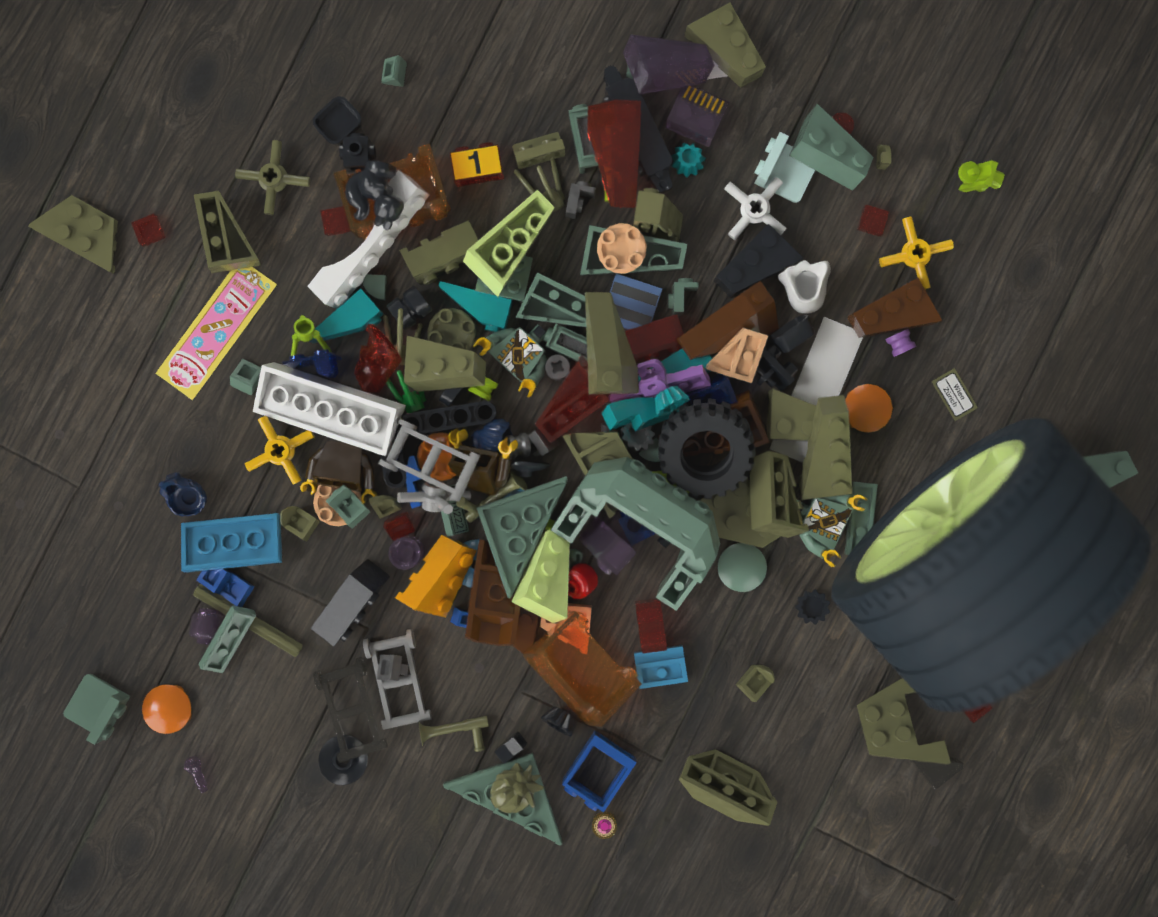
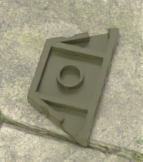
M71 195L29 224L28 227L103 269L111 273L115 272L113 257L117 244L115 235L117 233L118 221Z
M618 431L577 432L563 435L585 476L594 462L629 457L633 460ZM608 502L603 507L609 518L613 517L618 509Z

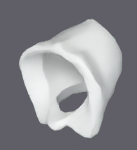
M803 260L795 266L788 267L778 275V279L785 286L791 306L797 312L808 314L822 307L826 296L828 277L831 273L828 261L809 264L808 261Z

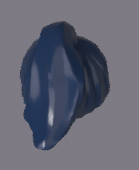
M495 419L487 423L483 429L477 430L471 435V447L498 452L502 456L498 445L505 439L506 435L513 436L511 425L504 419Z
M180 472L167 475L166 480L159 483L160 494L165 498L167 506L175 515L181 517L197 515L204 509L207 503V495L202 486L194 480L183 478Z

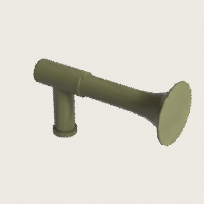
M510 470V479L500 488L497 494L490 495L477 505L466 500L464 497H461L460 501L456 502L458 507L468 511L465 513V518L470 523L479 517L477 507L500 500L513 490H527L526 482L522 476H517L516 470Z
M487 716L432 727L424 726L419 721L422 746H424L428 739L438 735L472 730L475 745L474 751L485 750L481 728L489 727Z

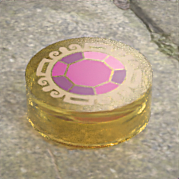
M608 812L598 813L592 821L594 834L602 839L612 837L617 829L615 817Z

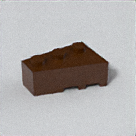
M919 278L914 279L847 317L858 338L934 325L942 321Z

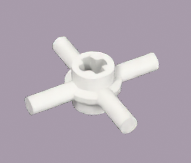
M775 177L762 194L747 196L731 181L724 188L741 203L742 218L728 233L733 240L738 238L749 223L757 224L764 222L766 225L770 224L780 235L787 229L769 214V199L783 184L779 178ZM751 204L753 206L758 204L760 206V213L757 211L755 214L750 211L752 208Z

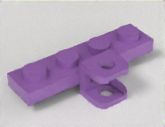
M652 359L637 365L638 374L641 377L638 384V394H609V400L613 403L631 398H655L661 391L672 386H678L684 393L711 386V381L703 365L692 366L683 371L666 374L663 364L657 359Z

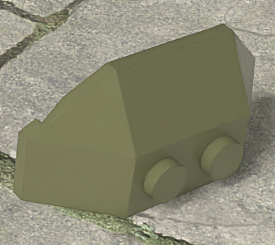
M716 749L687 757L679 780L692 798L736 821L770 825L777 801L772 796L769 787L758 771Z

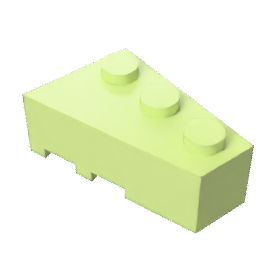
M550 530L542 534L518 583L512 599L514 604L552 623L567 619L570 542Z

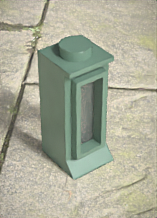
M576 105L572 110H569V121L580 174L585 173V168L598 166L599 170H603L604 159L593 105Z
M557 323L554 328L549 327L544 337V341L547 342L546 348L588 367L587 338Z

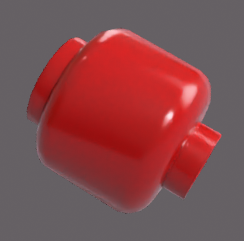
M578 563L569 569L568 595L570 597L582 599L594 591L598 585V576L591 566L586 563Z

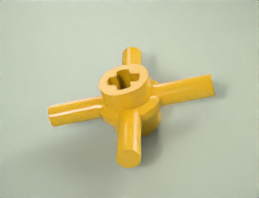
M912 217L904 218L902 222L908 242L903 246L901 253L879 258L880 266L886 267L904 262L907 266L915 268L917 278L920 279L925 289L931 288L925 265L930 261L932 254L953 249V241L950 239L929 245L926 241L917 238ZM912 251L919 252L920 256L913 255Z
M267 415L258 419L268 441L265 445V453L245 463L247 470L250 472L270 461L276 465H283L293 485L302 481L291 460L295 454V447L315 437L314 433L307 430L289 439L286 436L276 434ZM278 446H283L285 449L282 451V455H277L275 452Z

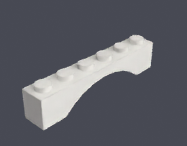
M398 170L396 176L388 183L393 188V194L391 195L400 198L404 203V209L400 217L393 221L391 228L386 231L383 228V224L379 227L374 225L366 240L355 252L333 265L322 267L308 285L325 305L338 309L345 303L356 287L362 284L368 272L377 265L383 253L392 246L398 234L408 226L410 219L417 210L423 207L429 194L410 176Z

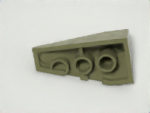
M586 292L589 394H638V367L612 294Z

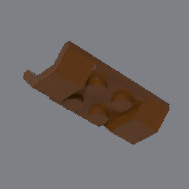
M480 539L472 580L465 638L476 643L514 646L520 606L512 602L514 594L508 599L490 545L487 541Z

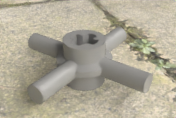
M424 480L417 482V487L421 492H399L397 494L399 503L422 502V509L426 511H443L445 514H450L453 511V507L448 503V501H455L450 498L452 493ZM464 491L462 497L470 500V491Z

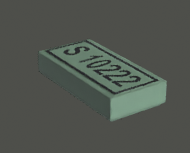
M448 501L453 507V511L450 514L441 512L447 537L469 531L465 511L457 506V501Z

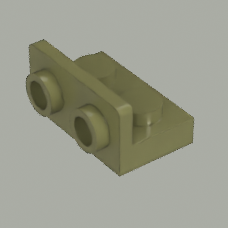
M558 132L512 146L518 169L565 156L563 140L560 139Z

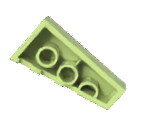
M536 190L470 247L463 262L498 297L543 229L555 207Z

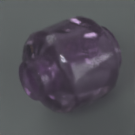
M199 608V612L192 614L189 635L197 639V644L210 645L224 617L219 615L218 610Z

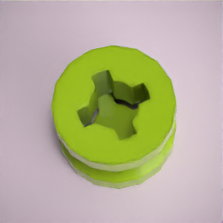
M485 377L484 386L469 387L468 391L490 401L492 398L491 392L497 388L498 383Z

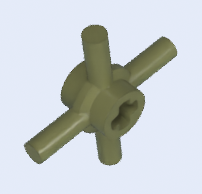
M278 140L272 141L270 163L264 165L260 171L236 169L235 172L236 179L259 181L260 186L266 190L264 214L274 215L276 192L283 190L287 184L310 187L311 183L310 177L288 175L286 170L280 165L282 142Z

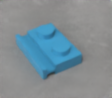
M682 645L634 652L639 689L688 682Z

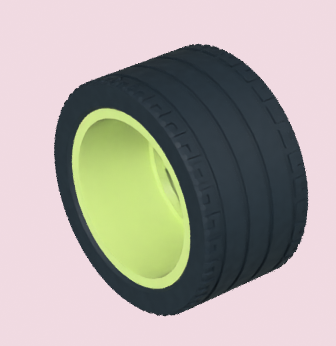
M1042 418L1025 419L993 432L960 452L898 501L866 533L848 555L834 579L832 600L928 706L944 712L971 710L1000 700L1029 685L1062 663L1090 640L1120 609L1140 581L1150 557L1151 536L1138 518L1133 515L1128 507L1050 421Z

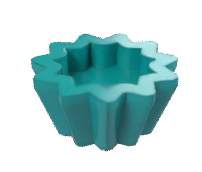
M683 143L682 147H675V154L671 155L674 161L671 167L677 168V174L683 173L686 178L690 174L697 175L698 170L704 168L702 162L705 160V157L701 154L702 149L696 148L694 143L691 145Z
M678 386L666 388L655 397L656 414L662 416L678 410L681 405L690 400L688 395Z

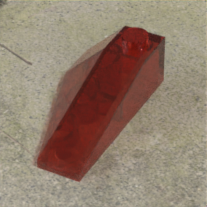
M612 100L591 105L587 108V133L593 146L596 162H598L610 207H636L641 101Z

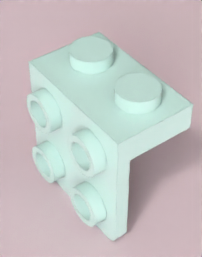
M780 132L776 139L771 137L765 149L769 154L765 161L760 160L754 172L758 175L754 184L766 189L773 179L777 177L783 184L775 194L798 203L815 170L789 156L793 148L786 144L789 136Z

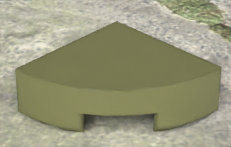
M879 144L877 146L876 168L886 170L891 164V149L889 145Z
M380 495L369 498L370 505L380 519L402 509L401 503L394 497Z

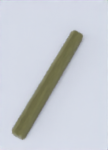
M202 584L195 589L193 594L194 597L224 615H227L231 606L234 605L220 594L213 593ZM258 617L254 618L249 627L250 631L293 657H296L303 648L301 643Z

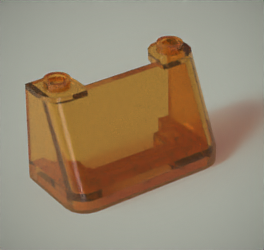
M572 611L567 615V619L555 625L534 643L523 656L584 723L589 726L602 727L642 683L637 679L638 674L630 666L626 668L618 666L587 632L589 629L587 625L589 623L588 619L582 613Z

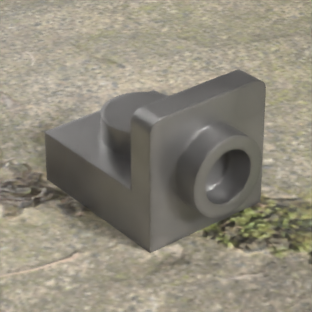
M578 181L577 184L571 183L566 217L575 219L576 212L581 213L584 198L579 196L594 198L596 188L591 187V184Z

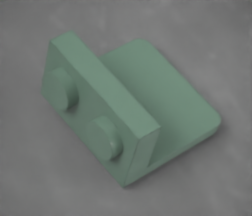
M87 674L83 677L63 714L67 719L90 731L86 740L95 745L103 740L106 741L114 731L113 726L117 719L124 714L127 708L126 703L130 696L95 675Z

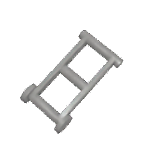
M399 418L398 423L402 426L386 461L380 459L379 464L395 472L400 468L452 493L450 498L459 502L480 455L471 452L468 456L416 432L418 426ZM409 434L433 445L421 472L397 461ZM442 449L467 461L455 488L430 477Z
M412 629L406 630V635L372 643L369 638L363 639L364 653L367 659L372 658L376 679L379 667L377 651L404 646L410 674L399 676V681L377 680L385 719L381 721L383 730L432 719L431 711L425 710L412 653V649L416 648V641ZM413 684L419 712L392 718L386 689Z

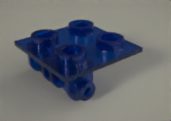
M325 349L315 351L314 356L305 357L304 354L293 355L289 357L290 361L282 363L293 369L315 365L318 374L327 378H334L338 374L337 361L342 360V357Z

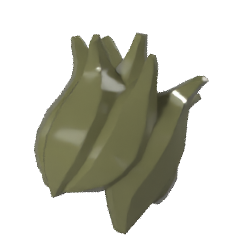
M515 763L510 770H504L496 776L495 782H493L490 789L492 804L504 813H517L530 805L534 808V793L544 789V786L535 783L541 775H531L532 765H529L526 771H524L519 763Z

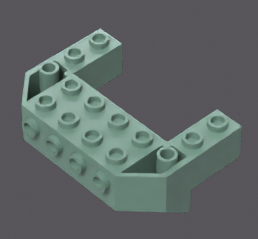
M624 457L594 462L559 515L551 531L572 544L591 514L597 517L606 502L615 506L681 549L676 563L661 582L656 595L657 599L677 611L697 582L701 583L717 557L720 540L713 511L704 502L696 501L688 496L684 489L669 484L662 475L652 473L646 469L644 464L638 460Z

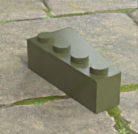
M844 395L818 398L812 422V432L807 444L808 449L802 465L803 471L799 478L802 500L852 494L849 411Z

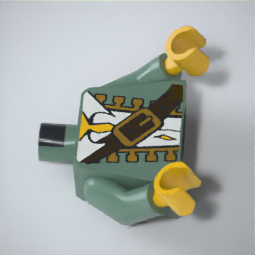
M538 324L529 334L520 327L518 329L511 327L494 332L486 338L481 337L473 345V347L477 345L483 347V350L479 353L480 356H484L489 350L490 355L521 382L518 389L519 392L522 388L529 389L527 397L532 396L535 387L545 375L546 351L539 344L547 332Z
M848 494L809 499L807 504L801 502L803 509H800L803 524L808 525L809 532L802 533L799 536L810 552L824 559L831 567H835L830 562L832 556H838L841 559V556L834 548L850 518L853 508L859 511L865 510L857 505L860 499L868 501L862 495L853 496Z

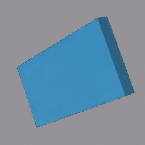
M279 513L181 523V571L184 573L282 563Z

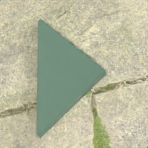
M567 476L477 507L508 599L513 596L568 482Z
M533 752L509 760L505 764L500 763L443 783L445 789L451 790L463 798L481 805L541 837L543 836L555 842L557 845L563 844L545 787L534 793V808L530 805L517 813H504L495 808L490 800V789L493 782H495L496 776L504 770H510L515 763H519L524 771H526L529 765H532L531 775H540ZM540 776L535 783L544 786Z

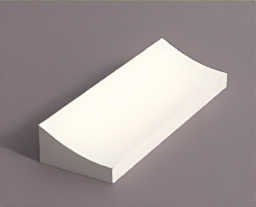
M272 362L261 367L253 412L264 416L267 415V417L387 456L392 447L399 424L398 420L399 418L401 419L406 405Z

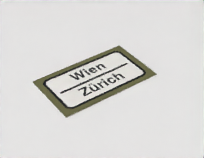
M955 368L931 381L954 421L978 408Z

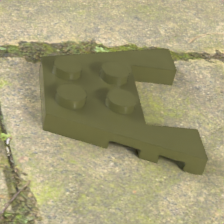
M903 678L857 705L869 755L944 765L951 763L945 740L918 745L905 695L916 692Z

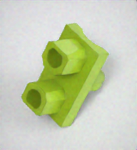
M993 160L979 164L971 161L965 162L960 166L958 172L959 178L963 182L959 190L962 192L974 190L982 192L988 187L1000 188L1005 175L996 170L998 163Z

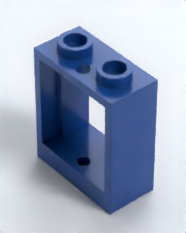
M595 730L563 777L562 785L565 786L564 790L573 797L578 795L583 798L585 805L594 811L599 809L604 813L637 763L636 757ZM594 746L623 765L602 798L573 779Z

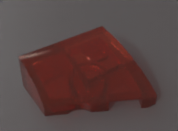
M368 324L366 331L370 334L367 346L361 345L360 358L356 364L354 374L362 391L379 393L402 359L389 339L374 324Z

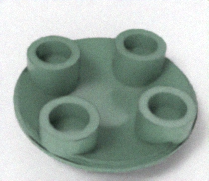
M737 543L723 550L718 561L720 579L728 588L738 592H747L758 587L764 580L767 571L764 555L758 548L749 544Z

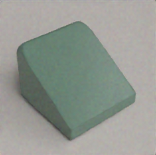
M242 358L230 376V385L252 395L259 382L261 367Z

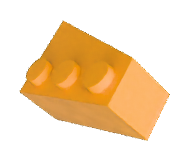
M441 535L423 559L426 562L418 574L413 573L409 579L412 582L404 593L399 591L395 598L416 611L446 618L477 550L456 539Z

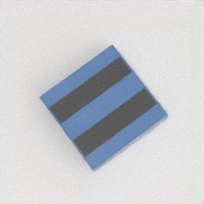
M619 274L615 275L610 293L612 294L624 329L647 336L662 288Z

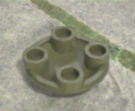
M455 308L442 309L435 314L429 323L427 331L428 341L465 350L471 348L476 337L475 324L471 317L464 311Z

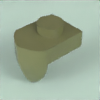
M297 506L286 507L280 512L281 525L306 542L320 523L318 519Z
M751 665L735 685L752 702H757L767 688L774 683L775 675L773 670L767 666Z

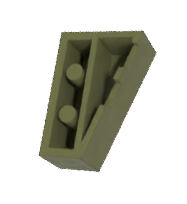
M731 3L687 25L685 37L696 44L706 57L709 56L718 65V68L740 88L763 75L766 66Z

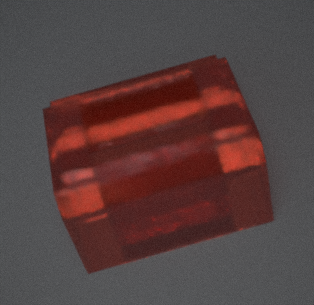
M407 511L383 523L384 529L393 541L415 531Z

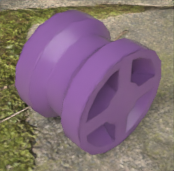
M909 329L885 339L887 344L892 346L893 357L916 347L915 342L911 341L909 337Z

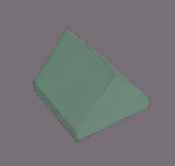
M397 55L385 59L381 80L383 84L404 86L407 63L401 56Z

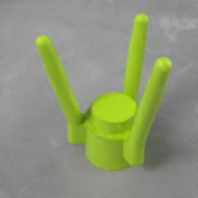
M304 315L300 316V319L294 324L295 334L292 335L290 363L292 365L295 364L298 342H309L313 338L319 342L327 354L331 355V349L320 336V332L315 330L312 320L305 318Z

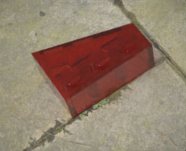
M678 314L625 331L634 359L644 356L645 361L659 357V351L667 349L668 353L682 349L677 341L684 334Z
M582 354L535 423L550 443L610 400L611 394H589L588 362Z

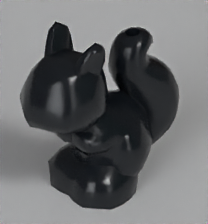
M368 161L363 171L349 178L346 183L345 194L348 203L357 209L353 214L356 220H364L368 217L370 213L368 199L375 201L374 213L376 215L375 225L377 227L383 224V228L388 231L393 221L400 217L404 209V203L400 198L391 195L393 194V188L388 185V180L396 176L397 167L386 162Z

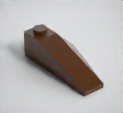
M759 281L680 336L677 341L690 360L718 353L742 328L769 336L779 329L775 300L762 282Z

